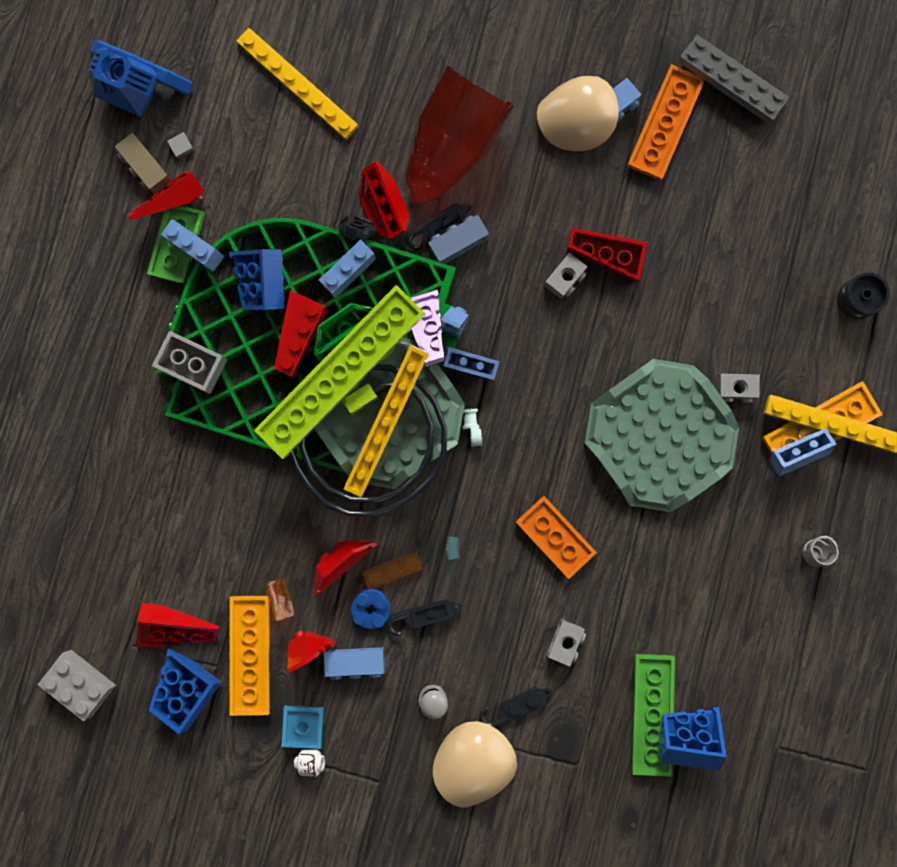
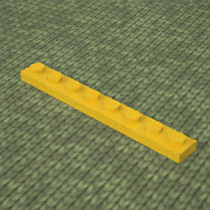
M250 28L237 40V44L345 140L358 128V124Z
M410 345L344 486V490L362 497L429 355L428 352Z
M768 395L763 414L819 431L826 428L830 434L897 454V432L778 396Z

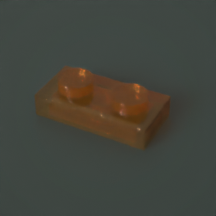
M285 577L265 583L274 621L295 615Z

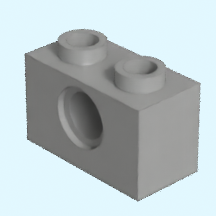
M569 252L546 280L544 286L561 300L564 296L569 297L575 289L573 285L576 281L580 283L587 275L585 273L587 266ZM569 274L572 280L565 281L562 275Z
M719 374L716 376V390L725 402H734V399H741V403H752L754 399L759 398L760 375ZM735 384H738L740 386V393L735 392Z
M560 619L546 655L568 666L572 662L575 663L578 657V652L576 651L578 645H582L586 636L584 633L585 629ZM566 638L572 640V644L568 648L562 646V642Z

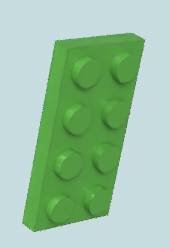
M177 206L164 211L147 272L148 276L183 285L186 284L193 257L168 241L161 234L173 219L199 237L205 216L203 211L184 206Z

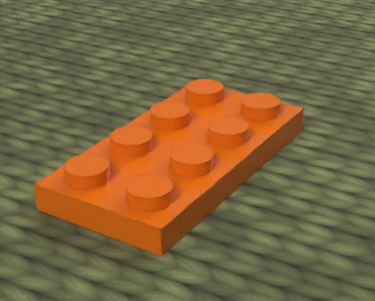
M545 496L541 497L516 521L519 527L568 579L597 553Z

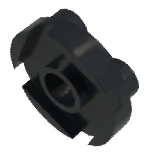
M342 216L340 218L339 233L342 235L356 236L357 240L364 242L376 235L377 226L373 227L374 223L368 219L354 216V220L348 219L349 216Z

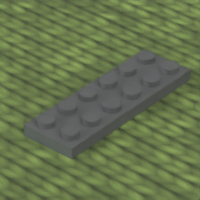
M699 35L695 36L677 61L768 124L772 123L789 98L782 91Z

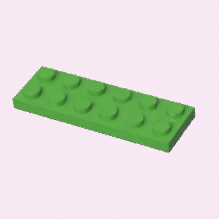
M635 654L631 773L633 775L672 776V764L660 763L659 738L663 714L674 713V655Z

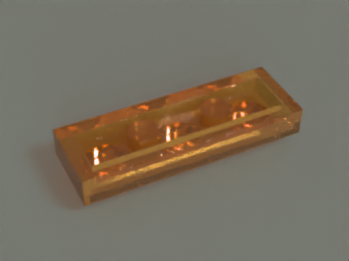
M417 551L365 570L362 574L368 589H373L422 570L423 567Z

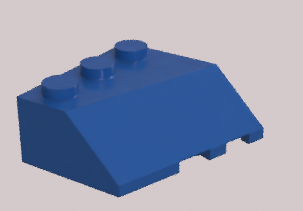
M281 250L229 252L230 259H234L235 263L233 268L234 275H237L239 279L237 288L243 310L285 309Z
M168 649L167 659L162 667L161 677L158 686L155 688L148 711L175 732L181 734L189 730L221 684V681L192 659Z
M713 707L712 710L707 711L699 709L693 713L677 712L663 714L659 738L660 763L720 771L727 756L719 707Z

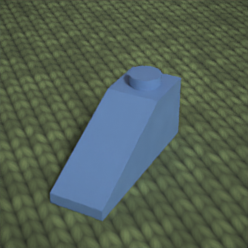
M451 307L441 319V331L459 339L469 319V315L466 314L467 311L460 307H456V309Z

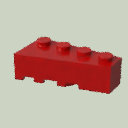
M571 228L566 250L631 281L638 282L641 276L647 242Z
M291 290L274 369L296 380L317 336L318 325L323 323L328 309L326 306Z

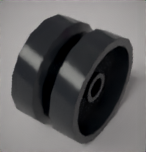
M873 272L862 273L848 280L838 293V304L841 310L847 316L854 319H864L883 310L890 299V288L886 280Z

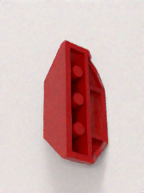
M375 161L361 171L362 179L359 198L368 220L374 223L373 227L377 226L376 233L392 240L406 231L409 213L395 179L378 161Z
M343 539L333 546L335 550L332 553L326 552L319 558L320 563L316 566L314 594L316 596L319 595L378 544L372 541L346 540L344 542Z

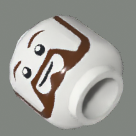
M304 749L295 757L294 767L301 776L316 777L324 770L325 758L319 750Z

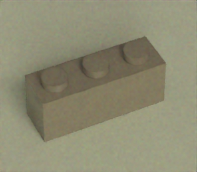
M133 132L115 146L119 151L117 156L124 164L126 162L129 163L131 166L128 168L135 178L139 176L142 179L140 184L147 192L151 190L155 194L157 191L164 189L166 184L171 181Z

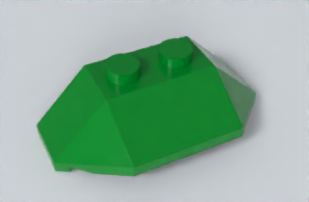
M350 303L318 325L314 355L319 362L373 308Z

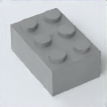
M169 331L152 366L211 394L228 359Z
M72 650L63 652L38 683V686L83 721L95 714L116 686Z

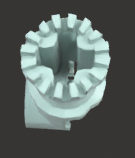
M478 409L463 410L464 426H462V429H471L470 438L473 439L471 440L473 442L471 447L482 446L481 429H479L476 419Z

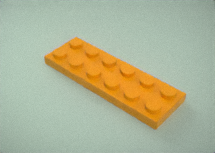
M863 381L815 407L864 423H868L883 415ZM788 422L763 436L762 439L772 454L773 451L812 435L819 430ZM830 434V435L832 436V438L834 439V441H837L838 439L842 438V437H839V436Z
M230 596V716L269 715L270 596Z

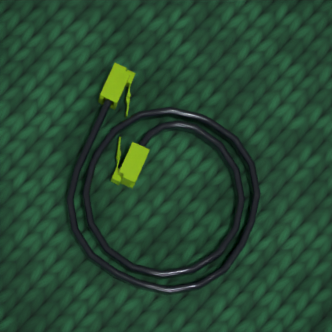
M405 335L398 343L408 338L407 335ZM395 346L381 360V363L391 354V352L395 349ZM377 364L371 371H390L397 374L399 368L390 364ZM418 379L415 382V386L432 404L441 426V454L432 474L414 492L394 504L376 511H352L328 501L318 491L302 469L294 449L289 456L296 473L305 487L323 506L347 517H377L400 508L416 498L436 479L447 455V425L435 397ZM361 380L341 402L354 415L378 400L379 398L376 393L390 389L392 383L385 382L375 387H371L368 383L357 390L362 382ZM412 389L410 395L420 404L428 425L427 451L418 471L400 489L379 497H353L331 487L314 469L306 448V436L299 443V449L308 473L326 492L350 503H380L403 494L423 475L433 452L434 424L424 399Z

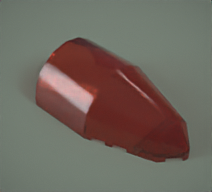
M447 66L418 120L419 127L417 136L414 138L413 143L415 145L413 154L410 156L406 174V183L409 186L411 200L417 204L439 200L486 158L515 106L509 101L506 103L490 94L450 66Z

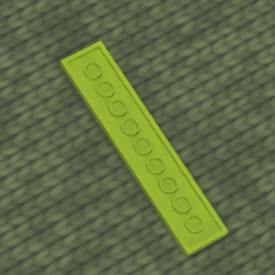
M396 285L254 431L282 459H285L426 315L425 312Z

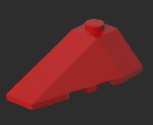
M184 171L166 184V190L157 191L151 197L152 200L150 202L149 200L143 202L130 212L127 217L130 220H134L192 201L196 203L203 198L202 194L206 191L192 172Z
M141 603L136 646L158 648L163 647V644L173 643L176 646L181 645V642L184 641L192 643L217 641L219 626L163 605Z
M301 630L293 634V639L288 642L287 669L289 673L324 653L326 648L333 647L336 644L335 639L311 631L303 633Z

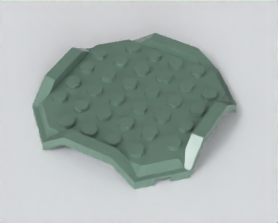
M404 339L395 346V349L382 363L380 361L378 364H390L400 368L410 345L417 347L416 341ZM437 363L427 367L423 365L417 379L433 394L439 404L447 425V451L458 445L465 403ZM370 371L362 380L357 390L368 383L371 387L385 382L393 383L397 374L390 371ZM414 385L413 389L424 399L434 424L433 452L428 461V464H430L441 454V426L432 404ZM390 389L376 393L379 399L354 415L340 402L314 428L348 477ZM409 395L367 485L396 489L418 471L427 451L428 425L420 404L412 395Z
M652 359L590 404L584 444L605 468L620 489L628 505L672 512L716 483L733 468L739 426L732 410L710 380L694 365Z

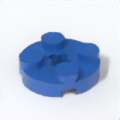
M366 589L354 598L351 606L354 622L368 629L382 627L390 614L389 600L381 591L376 589ZM372 604L374 605L373 608L376 607V611L368 613L365 607H369Z

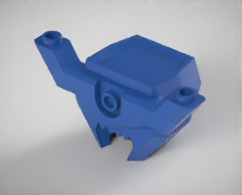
M93 40L89 52L93 55L88 72L95 98L140 117L153 99L158 83L184 95L190 93L193 85L190 80L100 40Z

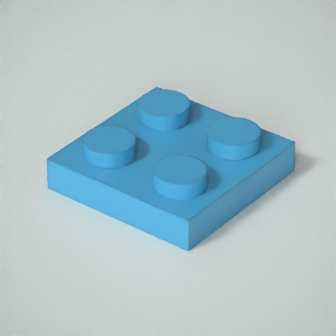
M285 705L282 747L321 749L324 707Z

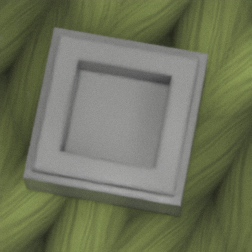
M184 132L168 140L177 159L194 151Z

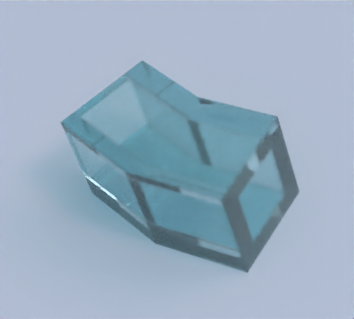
M447 537L446 551L448 560L460 558L458 550L459 537Z

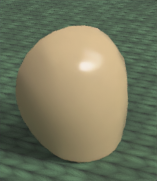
M580 76L561 84L541 101L537 109L538 124L545 138L554 146L570 151H586L600 146L613 133L619 117L617 97L607 81L597 76Z
M478 721L463 723L454 728L439 747L433 764L435 785L440 794L452 805L461 808L477 805L498 794L512 781L517 769L516 754L507 738L489 724Z

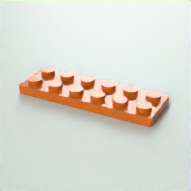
M673 64L670 65L627 167L661 181L703 86L704 79Z

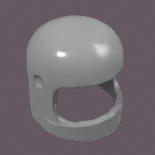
M819 536L808 541L802 551L805 561L814 567H822L834 563L839 553L837 543L829 536ZM819 539L828 540L830 544H826L825 542Z
M428 685L422 689L418 699L422 713L430 719H438L444 716L448 709L447 695L444 690L437 685ZM433 688H435V689H438V690H439V691H436V690L428 691L427 693L424 694V692L427 691L428 689H433Z

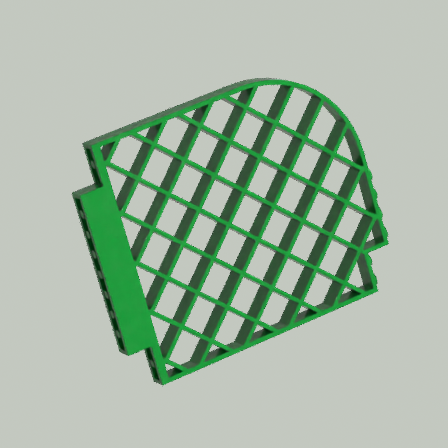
M271 218L255 221L236 228L220 238L212 247L221 252L231 244L234 252L239 251L235 243L236 240L251 233L262 231L270 249L276 250L265 229L297 228L303 241L281 251L283 261L308 249L318 270L292 282L282 263L283 275L288 282V285L283 287L284 296L290 293V290L298 293V289L320 279L340 260L338 259L321 267L311 248L312 246L332 237L340 240L346 252H348L350 249L346 242L355 245L359 240L356 239V236L342 235L338 230L313 222L292 218ZM302 229L313 231L317 234L306 238ZM367 240L364 243L372 251L383 253L392 269L367 282L361 273L359 277L363 284L322 304L328 310L337 306L340 311L343 309L342 303L367 291L375 307L378 303L370 289L396 276L404 293L409 298L440 290L438 299L441 321L443 315L451 307L456 309V307L446 304L456 273V267ZM391 256L407 262L396 267ZM197 262L188 278L180 303L174 309L175 317L173 322L169 324L168 332L171 331L179 335L188 309L198 330L184 338L192 342L203 338L207 348L217 353L208 335L233 323L243 345L222 356L229 361L248 352L258 374L233 386L225 368H223L221 376L228 389L206 401L203 400L197 387L187 383L198 405L177 415L175 413L186 382L156 369V372L177 379L171 388V399L165 405V415L273 450L267 443L261 442L258 434L254 431L255 428L252 422L271 413L285 398L278 401L267 379L278 373V371L274 369V366L263 371L252 349L275 337H278L280 341L283 324L277 326L270 310H264L273 329L248 342L238 319L256 310H243L241 308L233 312L223 292L239 283L238 276L233 275L218 282L213 271ZM417 265L429 268L436 284L411 296L400 274ZM206 269L213 286L192 296L198 280ZM436 270L446 273L444 281H441ZM218 294L228 315L204 327L194 306ZM442 332L443 345L455 348L458 339ZM412 333L407 335L408 338L406 339L415 340ZM315 345L310 348L307 357L314 354ZM439 365L446 375L449 367ZM301 371L298 374L300 382L304 380ZM262 381L273 404L248 416L237 393ZM232 396L243 419L224 429L218 428L208 408ZM202 412L207 424L190 419L189 417ZM247 426L252 438L233 432ZM298 444L296 446L298 453L296 454L299 459H303ZM330 450L315 458H311L312 463L345 473L342 467L322 461L332 456Z

